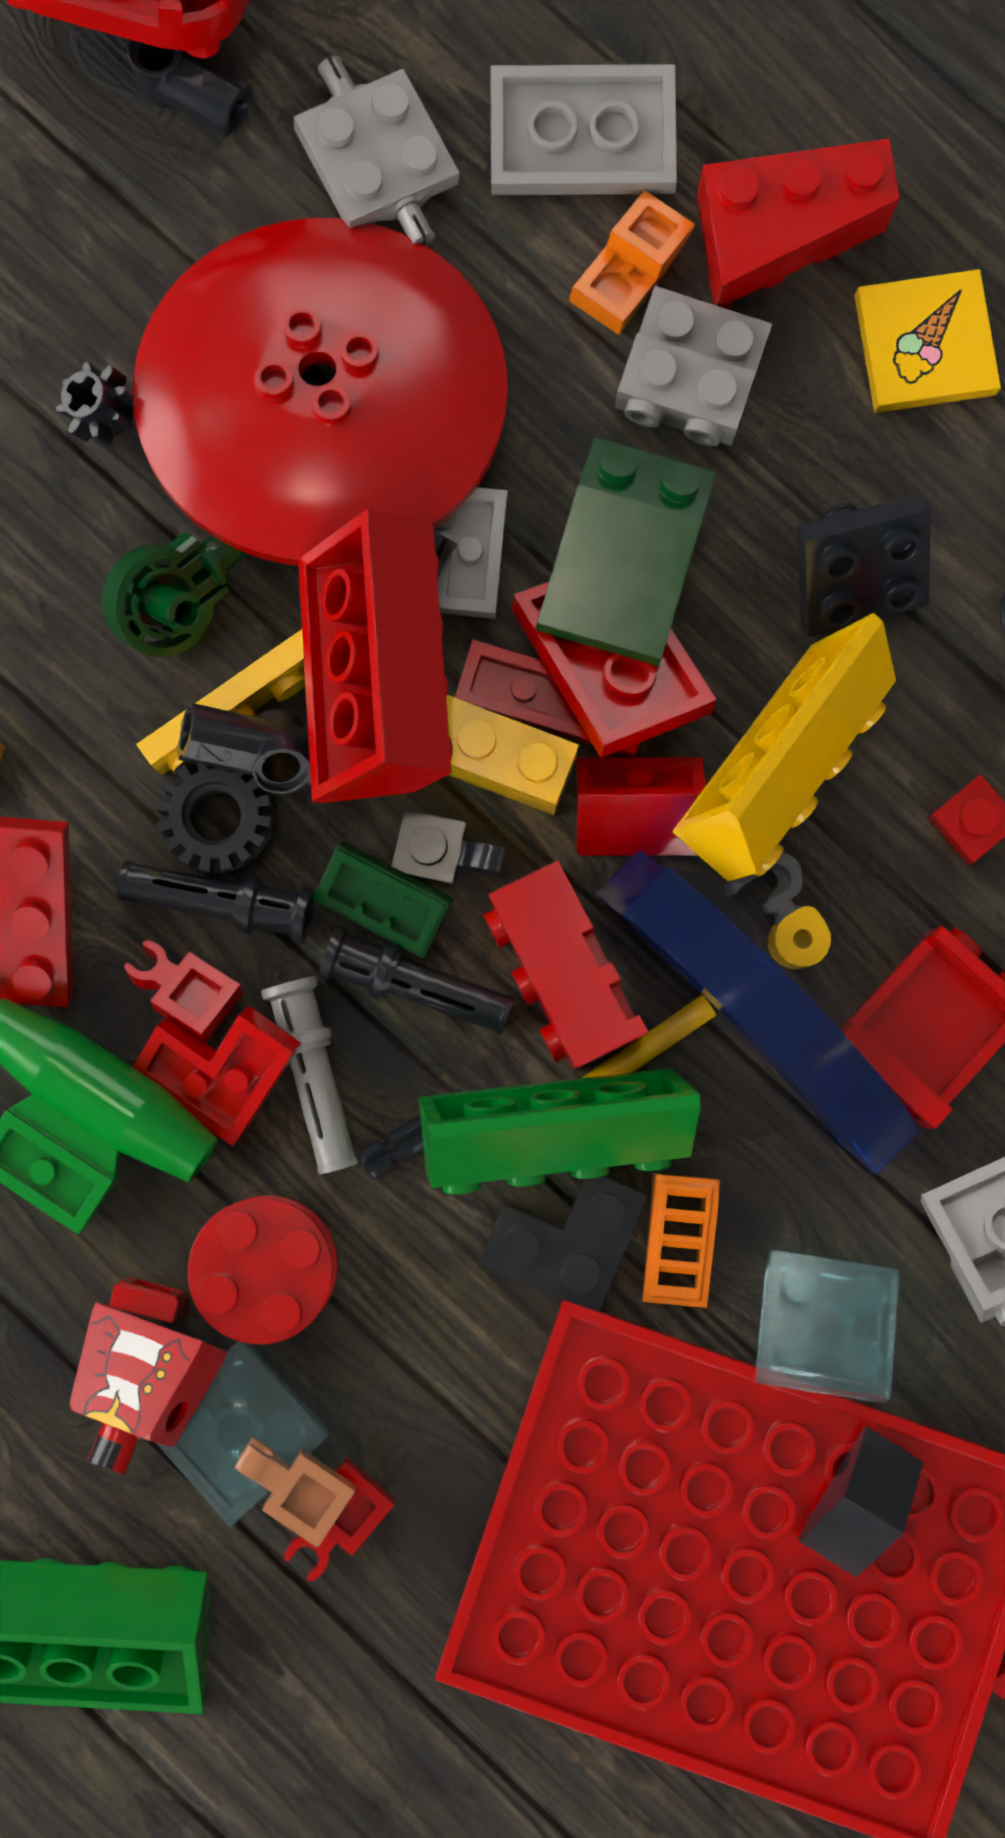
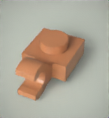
M255 1437L251 1438L238 1457V1462L234 1467L252 1481L272 1492L264 1503L262 1511L317 1548L356 1491L354 1483L302 1448L291 1465H289L275 1450Z

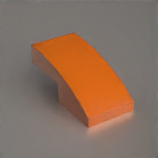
M644 190L611 230L607 246L575 283L569 302L619 335L670 267L691 235L695 224Z

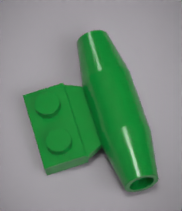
M5 998L0 1000V1065L32 1094L5 1110L0 1118V1183L79 1235L86 1231L119 1179L120 1153L188 1183L197 1176L214 1151L218 1138L161 1085L79 1031Z

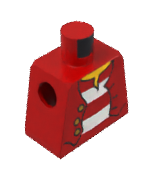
M96 1302L91 1313L70 1399L71 1411L102 1422L87 1461L125 1475L139 1437L169 1447L174 1446L179 1441L222 1366L227 1351Z

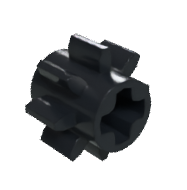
M85 362L83 363L82 371L74 373L68 379H63L61 404L56 407V411L72 421L68 432L84 442L89 441L93 436L109 446L112 445L113 436L123 433L126 429L132 430L134 426L132 424L134 393L124 387L127 376L110 365L102 372L90 363Z

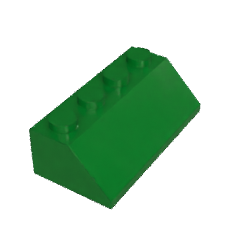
M672 1068L418 1097L426 1174L431 1188L442 1187L443 1192L447 1194L475 1192L481 1189V1182L507 1179V1184L511 1186H532L543 1183L546 1180L545 1174L570 1171L571 1176L574 1178H598L609 1174V1167L634 1164V1168L641 1171H657L673 1166V1159L691 1157L701 1107L700 1094Z
M48 1558L37 1559L33 1562L0 1560V1703L203 1714L211 1618L208 1573L193 1571L184 1566L148 1569L130 1568L117 1562H104L94 1566L63 1564L60 1561Z

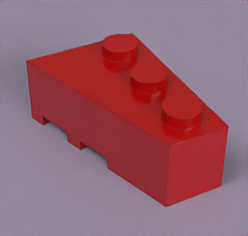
M890 138L703 165L696 203L713 305L728 309L732 307L734 301L762 287H765L767 290L783 282L785 276L815 261L818 265L885 232L900 199Z
M559 861L488 894L493 910L483 914V917L499 949L510 944L521 967L511 971V974L526 1005L529 1006L538 1001L549 1022L548 1025L540 1028L539 1031L555 1063L567 1059L573 1070L649 1033L640 1015L634 1016L619 985L621 984V979L612 962L608 963L593 933L594 928Z

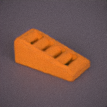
M653 1172L642 1302L707 1308L719 1204V1179ZM667 1195L701 1198V1210L666 1208ZM665 1221L699 1224L698 1236L663 1233ZM662 1246L697 1249L696 1262L662 1259ZM659 1272L695 1275L694 1288L658 1284Z

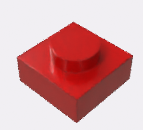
M981 774L927 817L967 865L974 863L1005 837V802Z

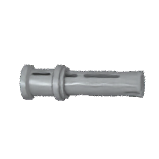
M311 976L263 989L261 994L263 1000L271 1002L276 1025L302 1043L290 1061V1066L318 1166L317 1171L318 1174H325L353 1166L359 1162L354 1153L326 1049L327 1045H331L330 1038L333 1037L331 1028L323 1027L314 989L319 984L317 976Z

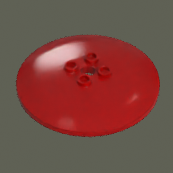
M304 218L263 226L227 241L199 259L168 290L152 314L138 349L133 375V407L140 441L153 473L177 507L204 531L241 552L260 559L297 566L298 561L301 560L304 554L367 508L432 524L434 530L446 522L464 505L479 486L492 463L505 424L508 396L507 368L497 328L487 307L462 274L442 256L420 242L413 244L408 236L400 232L371 223L349 228L341 218ZM314 364L328 365L336 372L334 378L322 386L309 385L302 380L301 376L308 367Z

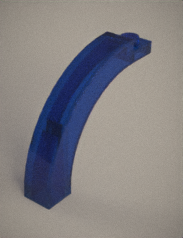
M640 850L595 893L606 908L660 953L731 1021L798 1093L831 1136L875 1175L921 1131L916 1121L887 1083L827 1015L743 931L670 867L665 870Z

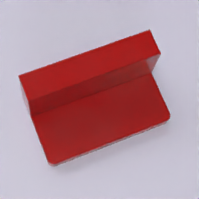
M702 757L577 758V853L581 856L697 855L672 831L706 786Z

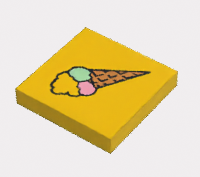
M980 269L857 288L854 297L874 413L995 396L998 393L1001 385Z

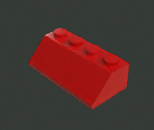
M367 508L304 554L301 560L298 561L312 802L329 803L413 793L452 773L453 745L449 737L446 700L448 681L444 674L442 648L443 618L440 614L437 582L439 561L435 553L433 525Z

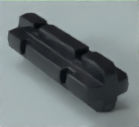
M420 1114L387 1134L389 1139L384 1142L378 1139L360 1150L358 1154L359 1160L371 1179H381L397 1169L396 1163L402 1160L405 1164L424 1152Z

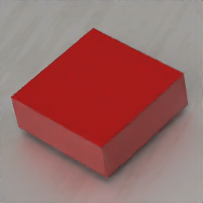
M130 1276L114 1285L109 1307L173 1323L183 1317L189 1294H185V1290Z

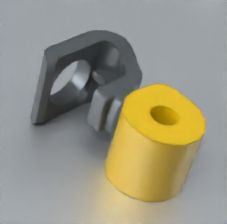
M782 852L779 859L770 868L777 878V886L766 902L760 907L766 915L772 913L775 917L774 925L768 935V949L772 958L786 968L802 969L819 963L827 955L831 945V933L826 922L815 908L795 905L792 901L802 888L801 867L794 857ZM753 874L730 882L727 881L725 884L726 898L738 894L742 886L757 876Z

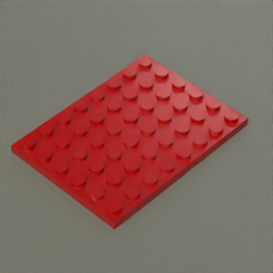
M563 1299L441 1655L435 1680L875 1838H946L1005 1651V1452L606 1312L597 1311ZM864 1425L922 1460L924 1464L903 1535L863 1572L855 1577L799 1542L797 1538Z

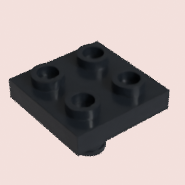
M922 493L859 510L854 504L839 503L828 509L821 520L797 526L801 622L809 637L845 628L872 613L882 618L929 605L931 508Z

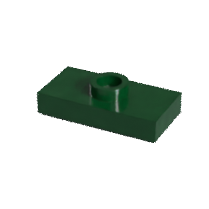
M343 841L337 844L312 900L424 959L430 953L455 899Z

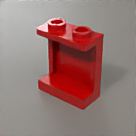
M940 926L928 931L828 1041L921 1128L936 1129L953 1110L948 1105L1005 1043V972L1001 971L996 975L979 959L983 953L979 945L957 928H953L949 932L946 928Z

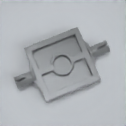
M331 56V65L328 58L320 63L317 70L325 81L332 97L326 103L294 116V130L340 217L349 228L366 223L372 224L376 221L398 219L413 244L422 243L423 241L425 246L429 245L436 235L420 208L432 196L457 186L459 171L404 69H401L369 84L356 86L349 77L339 56Z

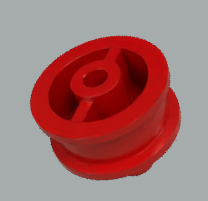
M275 1195L247 1198L229 1205L216 1213L197 1235L188 1262L189 1289L193 1301L204 1319L214 1329L228 1338L256 1345L277 1343L305 1329L328 1303L335 1287L338 1272L336 1247L324 1222L311 1209L300 1202Z

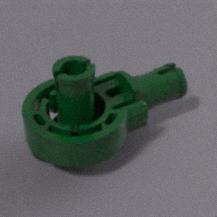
M185 532L167 546L157 544L145 545L129 551L113 566L104 585L102 606L108 627L124 644L149 656L170 657L187 651L206 632L213 616L214 605L229 594L230 591L225 586L227 583L226 579L228 578L227 571L248 554L217 540L212 535L202 543H199L193 535ZM144 624L150 625V626H157V625H161V624H165V625H163V626L160 628V629H161V632H159V631H157V630H155V629H153V628H151V627H148V628H147ZM147 635L159 640L149 642L144 641V638Z

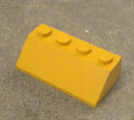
M872 613L812 644L673 829L672 832L728 882L753 874L761 876L776 863L783 852V847L779 842L790 827H797L813 812L818 804V799L814 796L815 792L824 780H829L836 776L849 762L853 752L848 747L858 733H864L871 728L883 715L886 705L882 700L896 682L884 623L876 614Z

